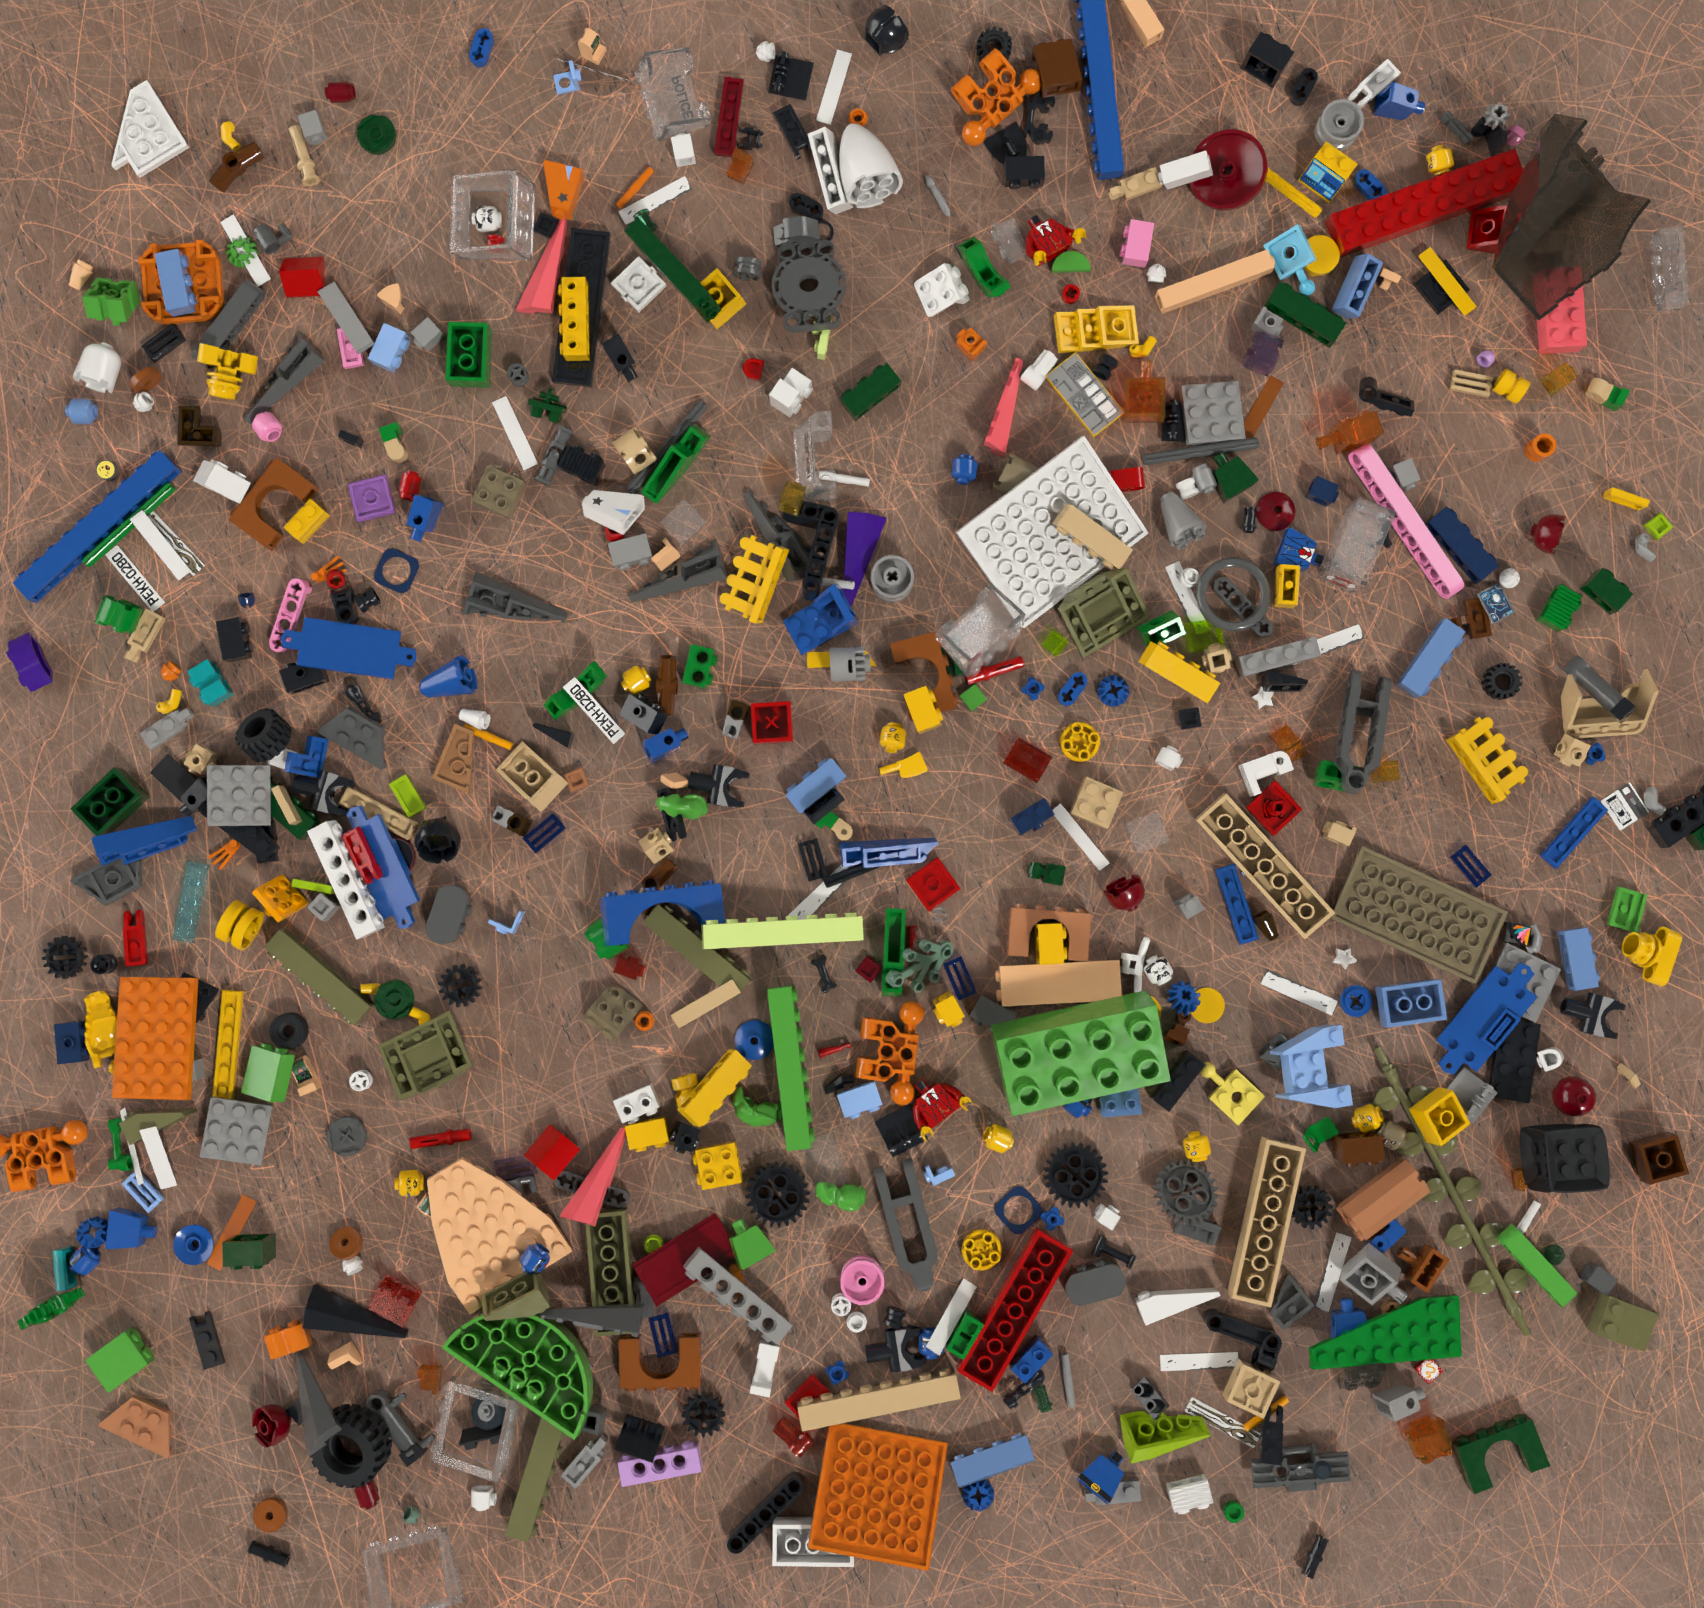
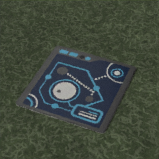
M1499 582L1477 594L1492 624L1515 613Z

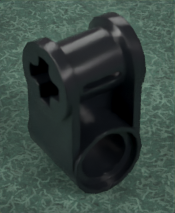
M351 586L340 591L331 590V599L337 619L344 624L355 625L359 620V615L353 598L355 593ZM351 612L350 618L344 620L345 613Z

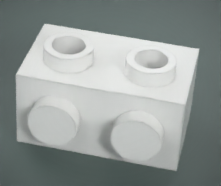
M652 1083L613 1101L621 1122L625 1123L628 1121V1124L640 1120L639 1116L645 1113L647 1116L657 1113V1108L661 1106Z

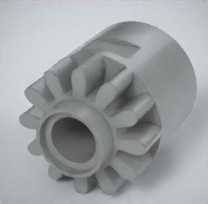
M864 647L830 648L831 682L866 680L865 672H870V654H864Z

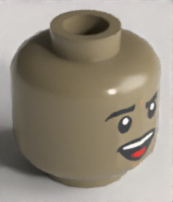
M1392 1120L1383 1121L1381 1127L1376 1130V1133L1383 1138V1146L1392 1151L1399 1147L1403 1148L1408 1140L1405 1137V1128Z

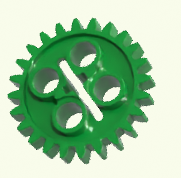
M82 1287L70 1292L56 1294L29 1310V1314L22 1317L17 1323L21 1330L32 1325L36 1326L44 1322L46 1323L56 1318L55 1316L66 1312V1310L75 1305L76 1301L86 1295Z

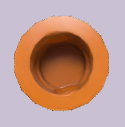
M1542 433L1526 444L1525 455L1533 462H1540L1555 452L1557 443L1552 435Z

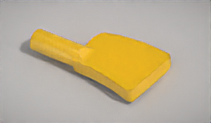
M917 752L896 763L880 767L879 772L880 775L899 770L902 778H908L927 772L928 769L921 753Z

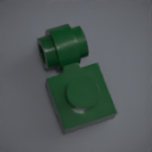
M1030 862V865L1027 866L1026 873H1028L1029 878L1039 879L1043 875V883L1063 885L1065 866L1045 863V869L1041 868L1042 864Z

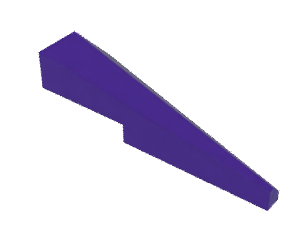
M848 512L844 581H852L855 583L853 590L843 589V593L851 607L886 523L885 517L870 513Z

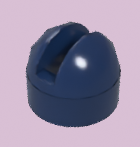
M254 593L238 595L239 603L243 608H246V605H249V608L254 606Z

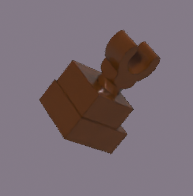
M1176 1013V1024L1164 1032L1163 1039L1179 1047L1183 1046L1187 1041L1190 1029L1184 1026L1190 1021L1191 1014L1187 1015L1186 1019H1182L1181 1013Z

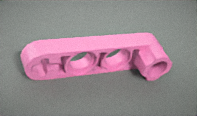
M295 578L288 583L269 639V646L275 652L287 650L282 648V646L278 647L276 640H280L282 636L278 632L284 633V629L281 627V622L284 619L290 622L288 630L295 631L306 595L312 591V587L306 579ZM298 585L302 587L301 591L298 590ZM291 595L299 596V599L291 597ZM291 600L296 603V609L293 612L289 611L287 607L288 602ZM290 637L286 638V641H287V642L291 641V638H290Z

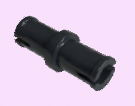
M1319 1534L1316 1535L1311 1551L1308 1550L1307 1553L1308 1558L1301 1572L1303 1575L1307 1574V1577L1314 1579L1318 1565L1324 1559L1322 1555L1329 1542L1327 1538H1323Z
M255 1540L252 1541L248 1548V1554H253L263 1558L264 1562L268 1563L270 1561L284 1568L288 1565L291 1558L290 1554L276 1550L275 1546H266Z

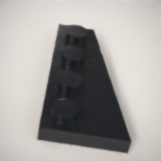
M207 808L204 809V810L201 812V814H202L203 816H205L206 818H207ZM218 826L264 861L280 849L279 845L263 826Z

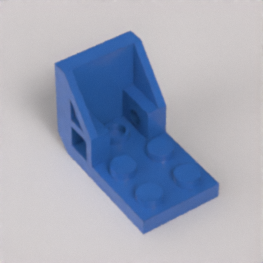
M834 584L821 593L814 603L784 619L783 622L800 654L804 655L859 623V620L841 587Z

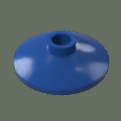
M751 1020L742 1024L735 1036V1045L738 1052L750 1060H759L766 1057L774 1047L772 1029L769 1025L759 1020ZM752 1037H756L758 1039L757 1044L751 1043Z
M196 1224L188 1225L176 1234L173 1249L181 1262L188 1265H198L205 1262L211 1256L214 1249V1240L209 1230ZM194 1240H197L199 1242L198 1247L194 1245Z

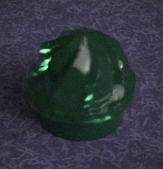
M1552 1244L1545 1248L1544 1258L1550 1264L1558 1265L1564 1261L1565 1252L1560 1246Z

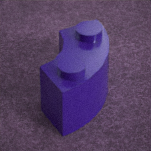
M30 632L8 642L6 654L13 662L19 674L18 680L23 687L27 686L33 692L53 682V671L44 658L41 645Z

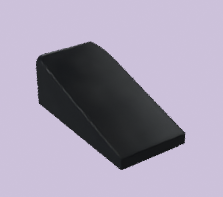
M1267 670L1262 677L1264 692H1301L1308 683L1306 679Z
M533 723L534 728L571 749L574 738L573 733Z

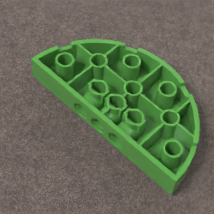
M541 1313L532 1317L485 1321L483 1314L457 1329L442 1346V1349L573 1440L581 1434V1429L588 1417L587 1412L592 1406V1372L580 1342L562 1323L554 1319H541Z

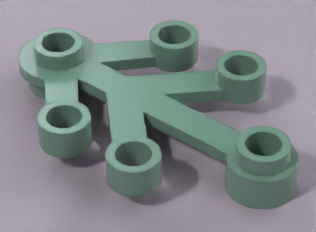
M928 939L921 940L919 948L925 953L930 950L934 951V953L924 955L914 952L910 948L906 949L903 952V958L908 962H918L901 972L896 969L889 971L886 975V982L892 987H900L904 983L905 978L919 971L915 980L911 983V989L916 993L921 992L924 989L922 981L931 963L934 961L932 969L927 973V979L932 983L939 981L940 973L938 972L944 960L952 955L954 950L953 944L949 941H940L935 944Z

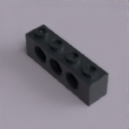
M1704 785L1699 788L1700 792L1697 794H1691L1684 798L1683 804L1673 806L1667 811V815L1664 817L1660 816L1651 822L1652 825L1647 830L1660 848L1671 847L1704 824V806L1702 803L1704 799ZM1687 810L1691 812L1690 819L1686 815ZM1671 821L1675 823L1674 830L1670 827Z

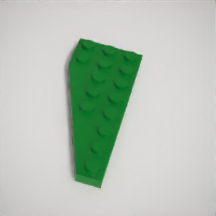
M1451 1294L1415 1298L1411 1303L1402 1304L1389 1313L1380 1314L1359 1324L1354 1329L1343 1331L1341 1335L1328 1338L1310 1346L1309 1367L1317 1370L1462 1357L1459 1296Z

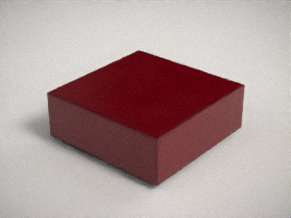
M866 956L855 972L871 983L883 967L869 956Z

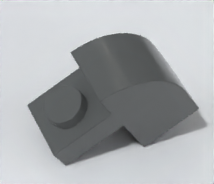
M796 216L785 218L782 224L773 227L774 241L777 247L793 242L820 240L818 220L809 217Z
M593 1404L587 1412L588 1417L581 1431L596 1435L604 1432L607 1408L599 1404Z

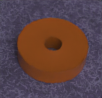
M147 367L137 372L131 378L129 385L135 393L147 392L161 381L162 375L156 367Z
M352 1227L338 1229L330 1239V1252L340 1260L354 1258L362 1248V1235Z
M275 1497L262 1500L256 1506L253 1513L255 1525L264 1532L277 1531L286 1522L288 1516L285 1503ZM268 1512L273 1514L272 1518L268 1516Z

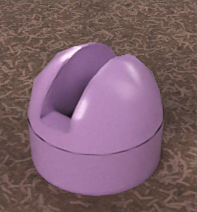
M1490 350L1483 351L1477 356V362L1483 368H1488L1495 360V355Z

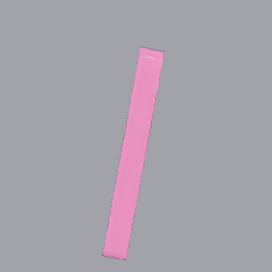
M1364 444L1348 455L1351 466L1379 507L1387 513L1386 517L1438 594L1444 599H1449L1464 588L1462 578L1373 447L1369 444Z

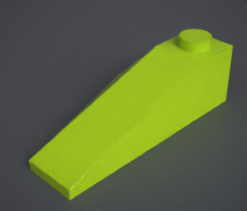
M1136 1411L1120 1415L1123 1443L1131 1463L1150 1460L1210 1437L1204 1419L1200 1416H1166L1165 1413H1161L1159 1418L1154 1420L1150 1414H1146V1411Z

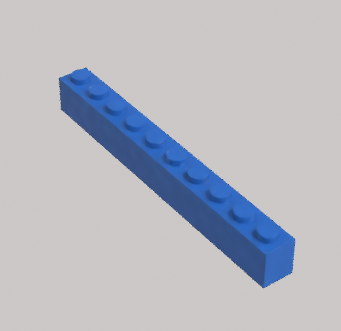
M1075 0V3H1078L1079 9L1076 11L1077 22L1080 21L1081 24L1079 40L1083 41L1081 59H1085L1083 77L1087 78L1085 96L1089 97L1090 103L1087 104V114L1091 116L1092 121L1089 124V132L1094 138L1091 149L1092 154L1096 156L1094 173L1098 174V180L1121 178L1124 172L1105 0Z
M161 450L154 452L144 465H140L134 470V474L121 481L119 487L114 492L108 493L103 502L94 506L85 518L78 520L72 530L65 532L56 544L48 547L46 553L41 558L35 559L31 563V567L18 574L13 584L27 600L38 603L82 563V558L166 482L171 483L183 471Z

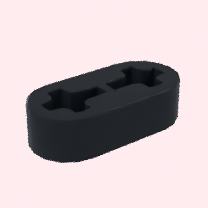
M1306 68L1301 72L1289 96L1293 105L1301 106L1309 97L1318 79V74L1314 69ZM1309 75L1311 76L1308 84L1306 85L1304 84V81L1306 77ZM1301 89L1303 90V93L1300 99L1296 98V96Z
M794 193L789 197V208L792 212L815 220L823 218V207L819 202L801 193ZM798 199H800L801 204L803 206L798 204L797 207H795L793 201L797 202ZM817 208L819 214L815 213L813 216L811 210Z

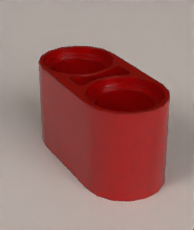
M1143 467L1108 471L1121 492L1146 488Z

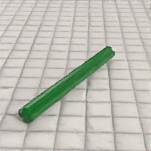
M166 482L82 558V562L87 567L93 566L135 528L130 519L141 510L148 516L175 492L173 485Z

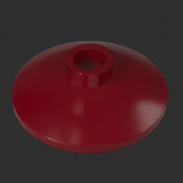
M1271 492L1264 495L1256 507V516L1259 523L1271 531H1280L1287 528L1295 518L1296 510L1293 501L1289 496L1281 492ZM1279 507L1280 513H1276L1274 508Z

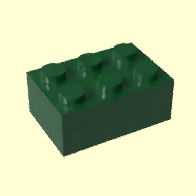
M113 767L70 809L95 836L113 833L150 796L124 769Z

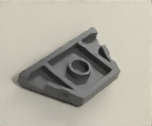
M352 707L345 709L317 730L319 734L381 770L386 768V762H384V751H386L384 742L385 727Z
M121 858L103 866L99 863L72 878L70 882L85 890L84 892L88 895L95 897L104 906H108L143 886L142 859L124 865Z

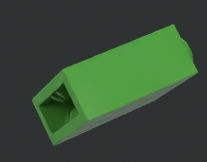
M261 1043V1046L252 1045L241 1093L268 1102H285L295 1055L288 1053L286 1048H273V1044Z
M133 1327L124 1331L85 1360L107 1393L117 1388L155 1360L152 1350L145 1346L141 1340L140 1333L134 1330Z

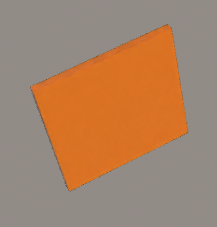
M846 1423L828 1426L808 1548L929 1571L948 1443Z

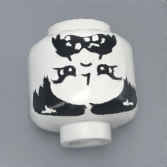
M478 206L476 212L472 213V224L476 225L479 232L495 233L498 228H501V212H498L494 206Z
M1154 955L1146 960L1148 964L1144 966L1143 970L1152 984L1160 986L1172 979L1173 969L1166 957Z

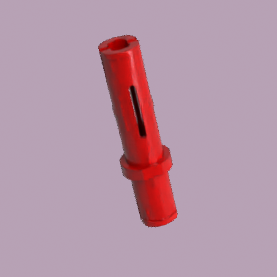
M1022 656L988 667L984 665L981 666V669L966 673L965 679L968 685L983 680L989 681L992 677L1025 667Z
M449 1129L442 1133L411 1137L409 1144L411 1149L443 1144L450 1146L457 1142L470 1141L472 1134L470 1129L456 1131Z

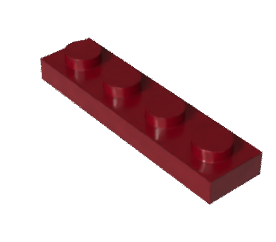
M724 77L714 150L715 156L734 158L744 79Z

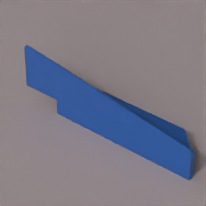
M192 816L94 836L92 837V842L102 866L119 858L126 865L185 844L188 840L187 835L191 832H196L197 828Z
M934 837L839 842L843 868L861 863L864 868L921 863L927 858V854L934 846H938V841Z

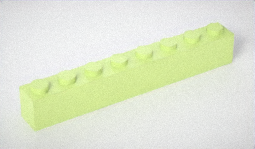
M856 912L845 913V917H837V914H825V918H818L817 915H805L806 919H798V916H786V920L779 921L778 917H766V921L758 922V918H746V922L738 923V919H726V923L718 924V920H706V924L701 925L702 949L864 940L862 916H857Z

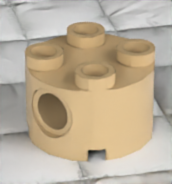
M635 427L612 442L634 475L657 460Z

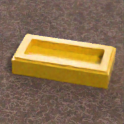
M1614 487L1606 490L1603 498L1637 511L1648 507L1650 502L1648 499Z

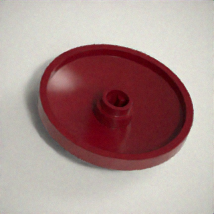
M1227 129L1211 134L1196 147L1193 154L1207 151L1213 176L1189 183L1195 197L1202 204L1214 210L1229 211L1245 206L1259 194L1267 178L1268 162L1262 145L1254 136L1241 130Z

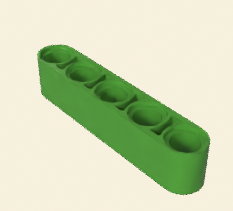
M1510 1224L1496 1237L1504 1248L1559 1306L1564 1308L1577 1295V1292L1514 1225Z

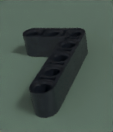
M787 498L782 504V518L788 523L817 529L802 584L803 598L808 601H814L819 596L837 529L838 511L830 506ZM787 509H793L795 511L789 512L787 511ZM811 513L814 516H807L806 514ZM825 518H832L833 520L828 521ZM821 535H827L828 538H822ZM817 552H822V553H824V555L821 556V555H817L816 553H817ZM817 569L820 572L814 573L811 570ZM807 587H814L815 590L810 591Z

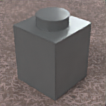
M1592 1262L1583 1267L1579 1277L1606 1296H1608L1618 1281L1613 1275Z

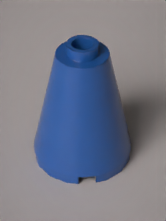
M460 655L423 678L421 684H419V689L422 695H425L427 698L473 694L476 692L474 690L478 687L477 677L474 669H470L467 665L470 661L465 656Z

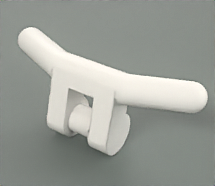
M1143 937L1137 955L1121 954V959L1123 960L1122 966H1120V973L1134 975V993L1142 991V972L1145 955L1150 943L1149 937ZM1131 960L1136 961L1135 969L1129 968Z

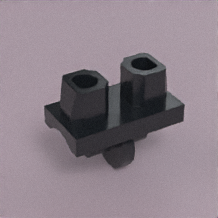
M1144 1377L1132 1389L1133 1394L1154 1420H1157L1161 1413L1170 1406L1163 1398V1394L1155 1388L1147 1377Z

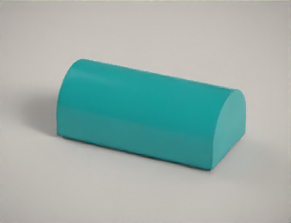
M73 1246L52 1250L55 1291H66L77 1285L76 1274L69 1268V1257L74 1253Z

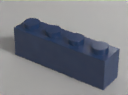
M1446 506L1427 521L1425 525L1435 540L1471 581L1477 584L1499 567V565L1496 563V558L1483 548V543L1479 539L1474 538L1470 533V528L1460 522L1456 512Z

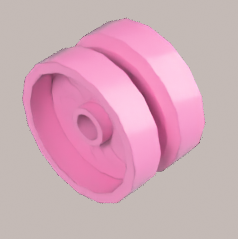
M857 1255L850 1258L843 1265L840 1277L841 1290L844 1296L850 1302L858 1305H868L876 1301L884 1289V1271L880 1263L867 1255ZM865 1278L866 1281L862 1280V1282H859V1279Z

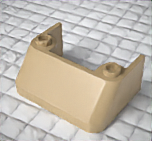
M1648 669L1643 670L1639 684L1626 685L1620 691L1623 697H1626L1636 706V711L1622 724L1612 717L1610 712L1594 698L1582 699V693L1578 689L1573 675H1568L1561 694L1565 734L1575 738L1633 735L1644 730L1659 692Z

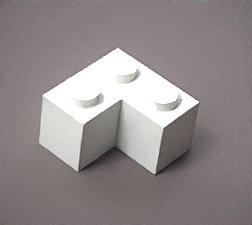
M791 368L785 379H779L770 392L771 405L791 418L793 413L796 415L802 406L800 403L804 397L807 399L813 390L811 388L812 381Z
M212 459L210 462L203 460L193 481L240 504L251 484L245 480L246 476L237 471L234 474L227 470L228 466Z

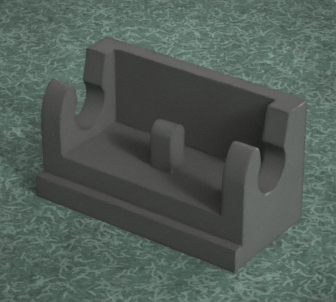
M1179 1219L1175 1224L1173 1232L1209 1245H1215L1221 1226L1218 1223L1205 1219L1200 1224L1195 1220L1192 1226L1189 1224V1221L1182 1225L1181 1219Z

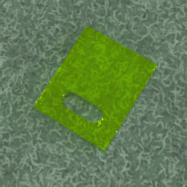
M1207 620L1184 623L1188 653L1203 651V649L1208 648V645L1214 643L1224 646L1222 629L1215 627ZM1211 626L1214 627L1216 641L1211 639Z

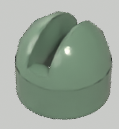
M410 1505L404 1511L403 1522L415 1524L418 1522L417 1518H420V1511Z

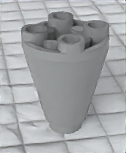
M1170 492L1161 497V510L1168 540L1172 547L1181 550L1193 540L1198 541L1205 537L1206 524L1178 495Z

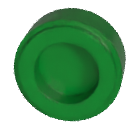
M1231 1500L1224 1505L1223 1514L1229 1522L1237 1523L1243 1519L1244 1509L1238 1501Z

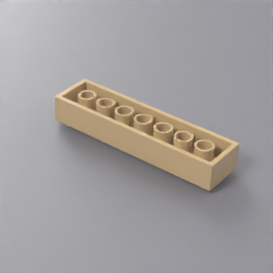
M1223 793L1195 818L1196 822L1303 939H1306L1335 914L1330 906L1226 793Z
M1261 1136L1227 1294L1232 1299L1266 1307L1272 1306L1306 1148L1301 1145Z

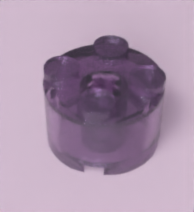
M1256 330L1252 338L1253 344L1251 348H1247L1244 355L1243 367L1268 377L1277 363L1280 355L1277 349L1278 347L1282 348L1284 339Z

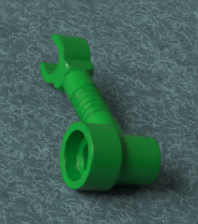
M121 1118L108 1120V1127L112 1134L114 1158L108 1160L109 1170L120 1169L121 1171H130L133 1168L131 1155H122L121 1127L119 1123L122 1120Z

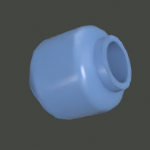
M73 398L69 405L65 407L66 416L74 424L91 425L98 418L97 405L90 399Z

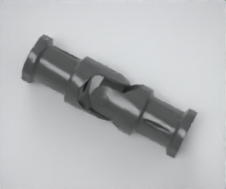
M557 425L555 438L550 441L545 459L541 462L540 472L538 476H535L534 480L551 487V479L554 473L558 471V463L567 448L566 444L570 436H573L574 432ZM552 448L558 449L559 451H561L562 454H559L558 451H556V450H550V449H552Z

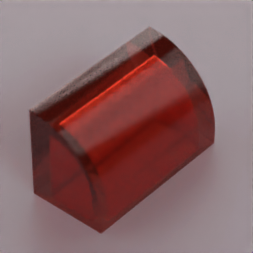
M1018 737L1003 764L1037 783L1052 757Z

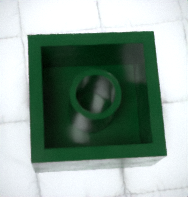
M276 1233L234 1235L222 1242L223 1267H230V1270L242 1269L243 1266H250V1269L263 1268V1265L269 1264L271 1260L276 1258Z

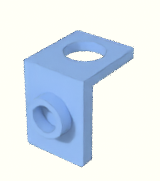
M572 60L569 61L570 72L553 75L558 95L580 90L578 82L582 80L579 68L575 69ZM568 78L570 80L569 87L562 88L559 85L560 80Z
M525 911L518 912L512 927L494 919H489L488 923L495 926V930L500 933L506 934L509 932L515 934Z

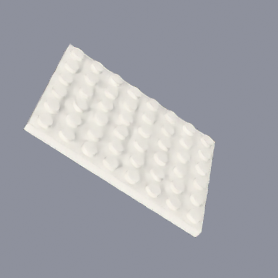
M1081 436L956 531L958 537L1022 628L1028 626L1066 597L1069 592L1079 587L1105 567L1102 564L1103 560L1099 557L1096 559L1086 553L1088 549L1084 546L1081 548L1071 542L1073 538L1069 535L1063 536L1056 531L1057 527L1052 523L1065 504H1072L1129 547L1148 534V531L1085 436Z

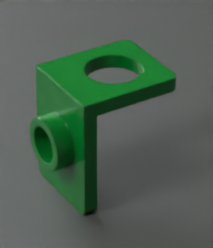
M1326 1116L1307 1127L1302 1138L1310 1149L1316 1153L1321 1143L1339 1134V1129L1330 1117Z

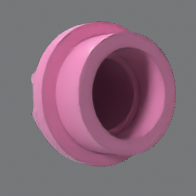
M1518 125L1508 128L1506 130L1507 144L1510 146L1523 142L1526 132Z

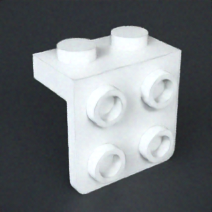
M944 263L915 281V289L928 317L935 316L954 303L965 304L970 301L968 289L962 283L960 270L955 265Z

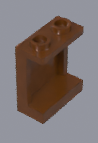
M1059 39L1055 42L1039 43L1033 46L1032 60L1036 61L1040 74L1042 98L1080 91L1082 76L1072 39Z

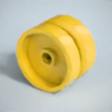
M241 900L233 901L218 922L215 930L216 939L224 943L231 941L232 947L244 951L257 936L264 920V912L255 907L249 909L248 904Z

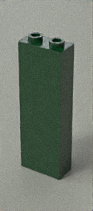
M639 217L634 220L624 232L635 246L706 323L714 319L722 309L709 292Z

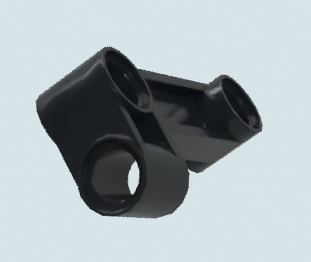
M1211 1308L1205 1311L1203 1319L1211 1331L1255 1345L1256 1348L1251 1359L1252 1365L1269 1371L1274 1370L1282 1347V1340L1273 1329L1253 1324ZM1212 1317H1218V1321L1216 1323H1209ZM1275 1337L1273 1343L1267 1344L1268 1338Z

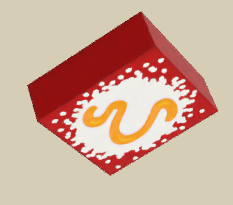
M1433 1359L1421 1360L1413 1367L1427 1384H1430L1443 1372Z

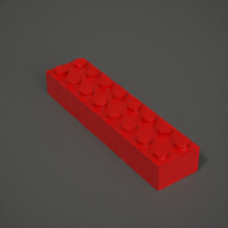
M1035 1227L983 1318L984 1326L965 1359L960 1358L956 1365L957 1372L987 1390L994 1391L1073 1253L1071 1246L1039 1227Z

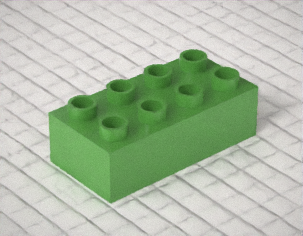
M1147 990L990 1025L1005 1099L1012 1116L1171 1081L1157 1005Z

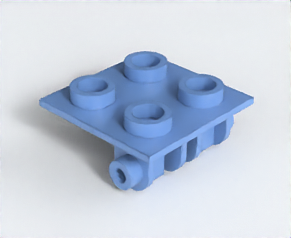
M1138 1088L1099 1097L1100 1115H1102V1118L1142 1114Z

